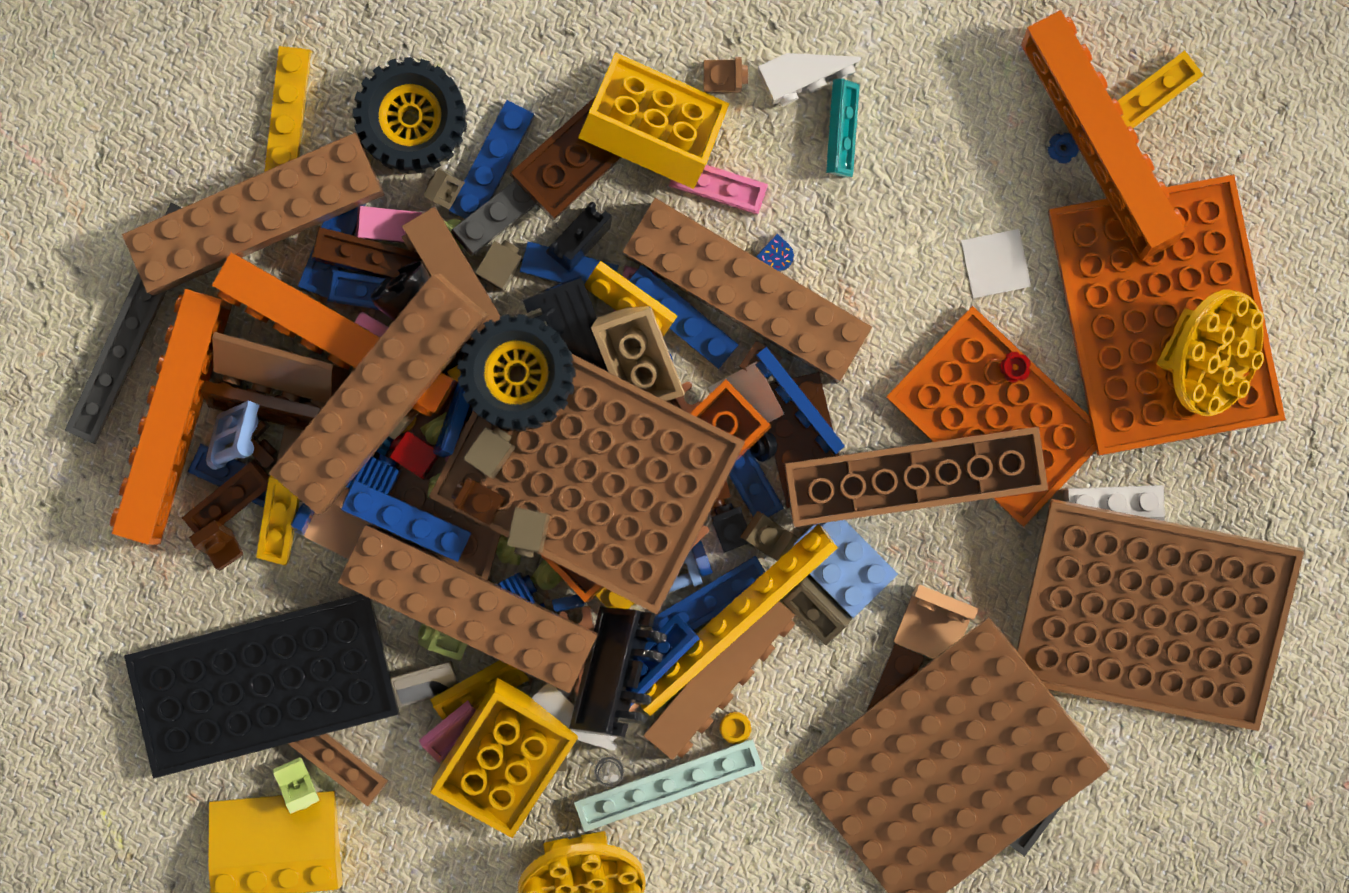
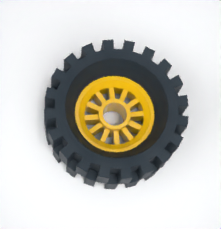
M404 57V62L400 63L396 59L387 61L389 66L381 69L380 66L373 69L372 71L375 75L371 79L365 77L361 83L364 87L362 92L356 93L354 100L357 103V107L353 108L356 132L369 153L391 170L395 168L400 173L409 174V171H415L417 174L425 173V169L432 167L434 170L441 166L439 162L445 158L449 161L454 156L452 152L456 146L460 148L463 142L461 136L463 132H466L467 122L465 121L467 111L463 97L453 79L448 77L445 71L438 65L436 67L432 66L430 61L421 59L420 62H415L413 57ZM411 95L410 103L407 102L405 96ZM417 96H420L422 98L418 102V104H416ZM400 98L404 104L402 106L396 103ZM427 102L431 104V106L423 108ZM391 107L396 108L398 112L390 111ZM409 110H416L419 112L418 121L412 125L405 124L403 121L404 114ZM434 112V117L424 116ZM389 118H397V120L389 122ZM428 122L433 124L432 127L429 128L424 123ZM400 126L395 133L391 130L395 127ZM421 128L427 132L423 136H421L419 131ZM407 130L406 138H401V135ZM413 131H415L417 139H411Z
M507 314L500 316L498 321L494 322L490 319L483 323L485 328L480 332L476 329L470 335L473 339L469 345L464 344L461 350L464 353L463 360L458 361V369L461 371V377H458L459 386L464 390L465 394L462 395L466 402L472 406V410L480 417L505 430L526 431L527 428L537 429L542 427V423L545 421H553L557 417L556 413L561 408L564 410L568 402L566 400L569 394H573L575 387L572 383L573 378H576V369L573 367L572 361L574 359L566 346L567 344L552 327L547 326L543 321L535 317L531 319L522 314H517V317H510ZM514 351V360H511L508 353ZM520 351H525L522 360H520ZM531 354L534 355L536 358L527 364ZM504 357L508 364L504 365L499 361ZM540 364V370H531L532 368ZM516 366H524L526 369V376L520 382H513L510 378V372ZM496 367L504 369V372H495ZM541 375L540 382L533 379L532 376ZM495 378H505L498 384L495 380ZM529 383L537 386L534 391L529 387ZM509 384V386H508V388H507V390H506V392H505V394H504V393L501 391V389L504 388L505 386H507V385ZM516 387V397H511V394L514 388ZM524 387L528 395L522 397V388Z

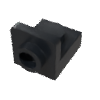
M732 503L714 509L716 516L711 517V521L723 552L725 553L749 544L741 538V535L747 528L741 507L734 508Z

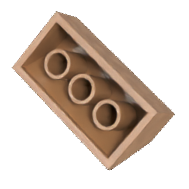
M217 332L213 334L214 372L223 374L222 381L241 386L242 380L253 383L251 389L270 394L271 388L282 391L281 396L292 401L299 402L300 397L312 399L311 403L322 409L350 374L349 370L333 364Z

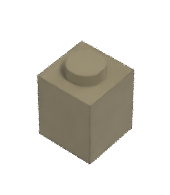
M503 240L502 244L494 241L475 274L505 291L523 261L522 256L518 255L520 249L506 240Z
M497 426L493 431L485 427L463 459L494 479L516 447L509 443L512 437Z
M515 507L507 543L508 546L515 547L514 554L533 558L534 551L543 552L550 519L549 514Z

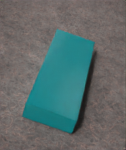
M833 79L826 173L840 177H853L860 85L845 79Z

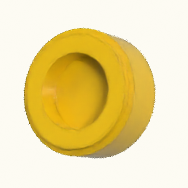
M730 712L720 722V733L727 742L739 744L749 737L751 723L743 713Z

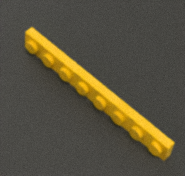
M818 524L697 633L700 639L645 693L651 696L652 700L649 705L640 704L642 709L650 716L654 714L837 550L838 547L827 531Z

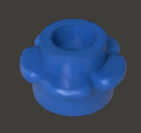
M1064 133L1063 135L1055 134L1049 141L1048 154L1059 163H1069L1072 160L1071 158L1076 157L1079 152V148L1070 133ZM1061 145L1066 146L1065 151H1062L1060 149Z

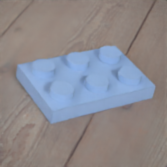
M846 520L820 523L819 525L827 531L838 549L816 567L810 575L854 618L898 573ZM813 524V525L795 542L794 546H795L807 533H809L813 528H815L818 524Z

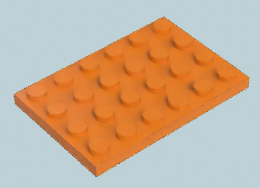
M972 306L885 398L932 442L1039 427L1048 490L992 498L1017 523L1024 527L1096 451L1090 417L1031 360V366L1029 367L1030 375L1024 381L1018 380L1016 383L1008 382L1004 378L1005 375L1000 372V362L1005 360L1006 355L1010 352H1018L1020 355L1024 354ZM1014 364L1013 370H1018V365Z

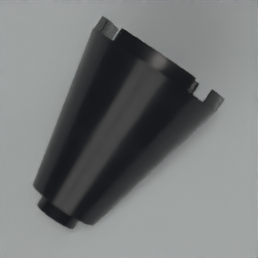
M419 260L398 270L400 274L392 280L390 277H387L375 288L370 296L373 304L393 321L396 320L430 278L426 267Z

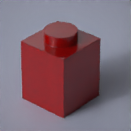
M407 431L405 435L400 434L397 436L389 448L393 451L390 458L421 479H425L439 458L433 452L434 447L410 431Z

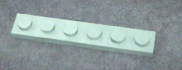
M752 738L576 800L574 804L583 830L587 832L760 771L763 767Z

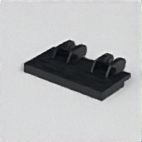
M581 276L535 293V295L522 300L527 313L541 308V312L528 318L534 319L535 317L543 322L546 321L547 326L552 327L564 340L571 354L608 372L591 329L597 316Z
M599 608L594 632L598 633V636L586 659L569 729L582 733L625 738L628 724L620 723L618 720L646 724L647 716L640 712H629L631 703L651 704L652 697L642 693L626 691V688H638L643 662L641 661L661 662V653L655 650L644 649L646 641L666 643L667 635L657 631L641 630V626L653 627L656 614L641 612L635 609Z

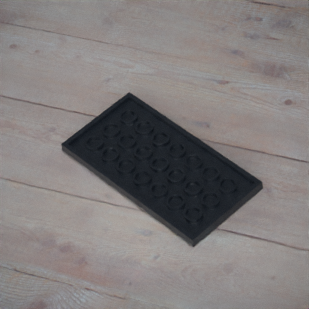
M362 594L124 655L153 779L400 715L397 699L390 680L391 675L372 599Z

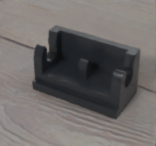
M592 201L546 250L548 255L569 272L611 228L612 215L606 210L600 214L595 208L596 204Z

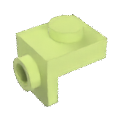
M297 758L273 769V774L290 814L306 809L311 804L319 801L315 786L302 758Z

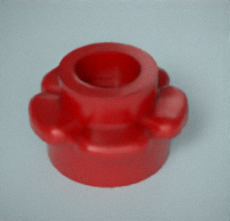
M1010 352L1006 355L1005 360L1000 362V372L1005 375L1004 378L1008 382L1024 381L1030 375L1029 367L1031 362L1026 355ZM1014 364L1018 365V370H1013Z

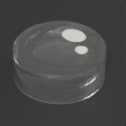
M615 755L600 757L594 766L595 779L605 787L618 785L625 776L623 761Z

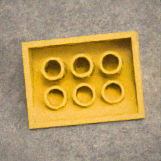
M615 52L578 138L694 189L707 164L730 103Z
M496 678L433 776L430 793L513 838L577 741L578 736L527 694Z
M335 791L317 792L318 802L311 804L306 809L298 810L291 814L285 804L283 795L210 801L208 846L210 893H307L338 890L343 885Z

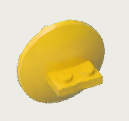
M1235 290L1218 291L1207 297L1194 311L1184 308L1174 328L1173 335L1156 363L1162 369L1173 372L1176 395L1181 404L1191 412L1202 416H1213L1225 411L1239 398H1244L1248 394L1250 382L1255 371L1263 364L1264 355L1261 351L1264 315L1262 311H1259L1255 301L1242 292ZM1250 370L1249 375L1243 377V375Z
M601 831L580 835L581 837L571 839L564 838L544 842L545 854L534 860L523 871L519 878L517 889L518 893H644L646 882L644 870L639 860L624 849L608 845L606 832Z

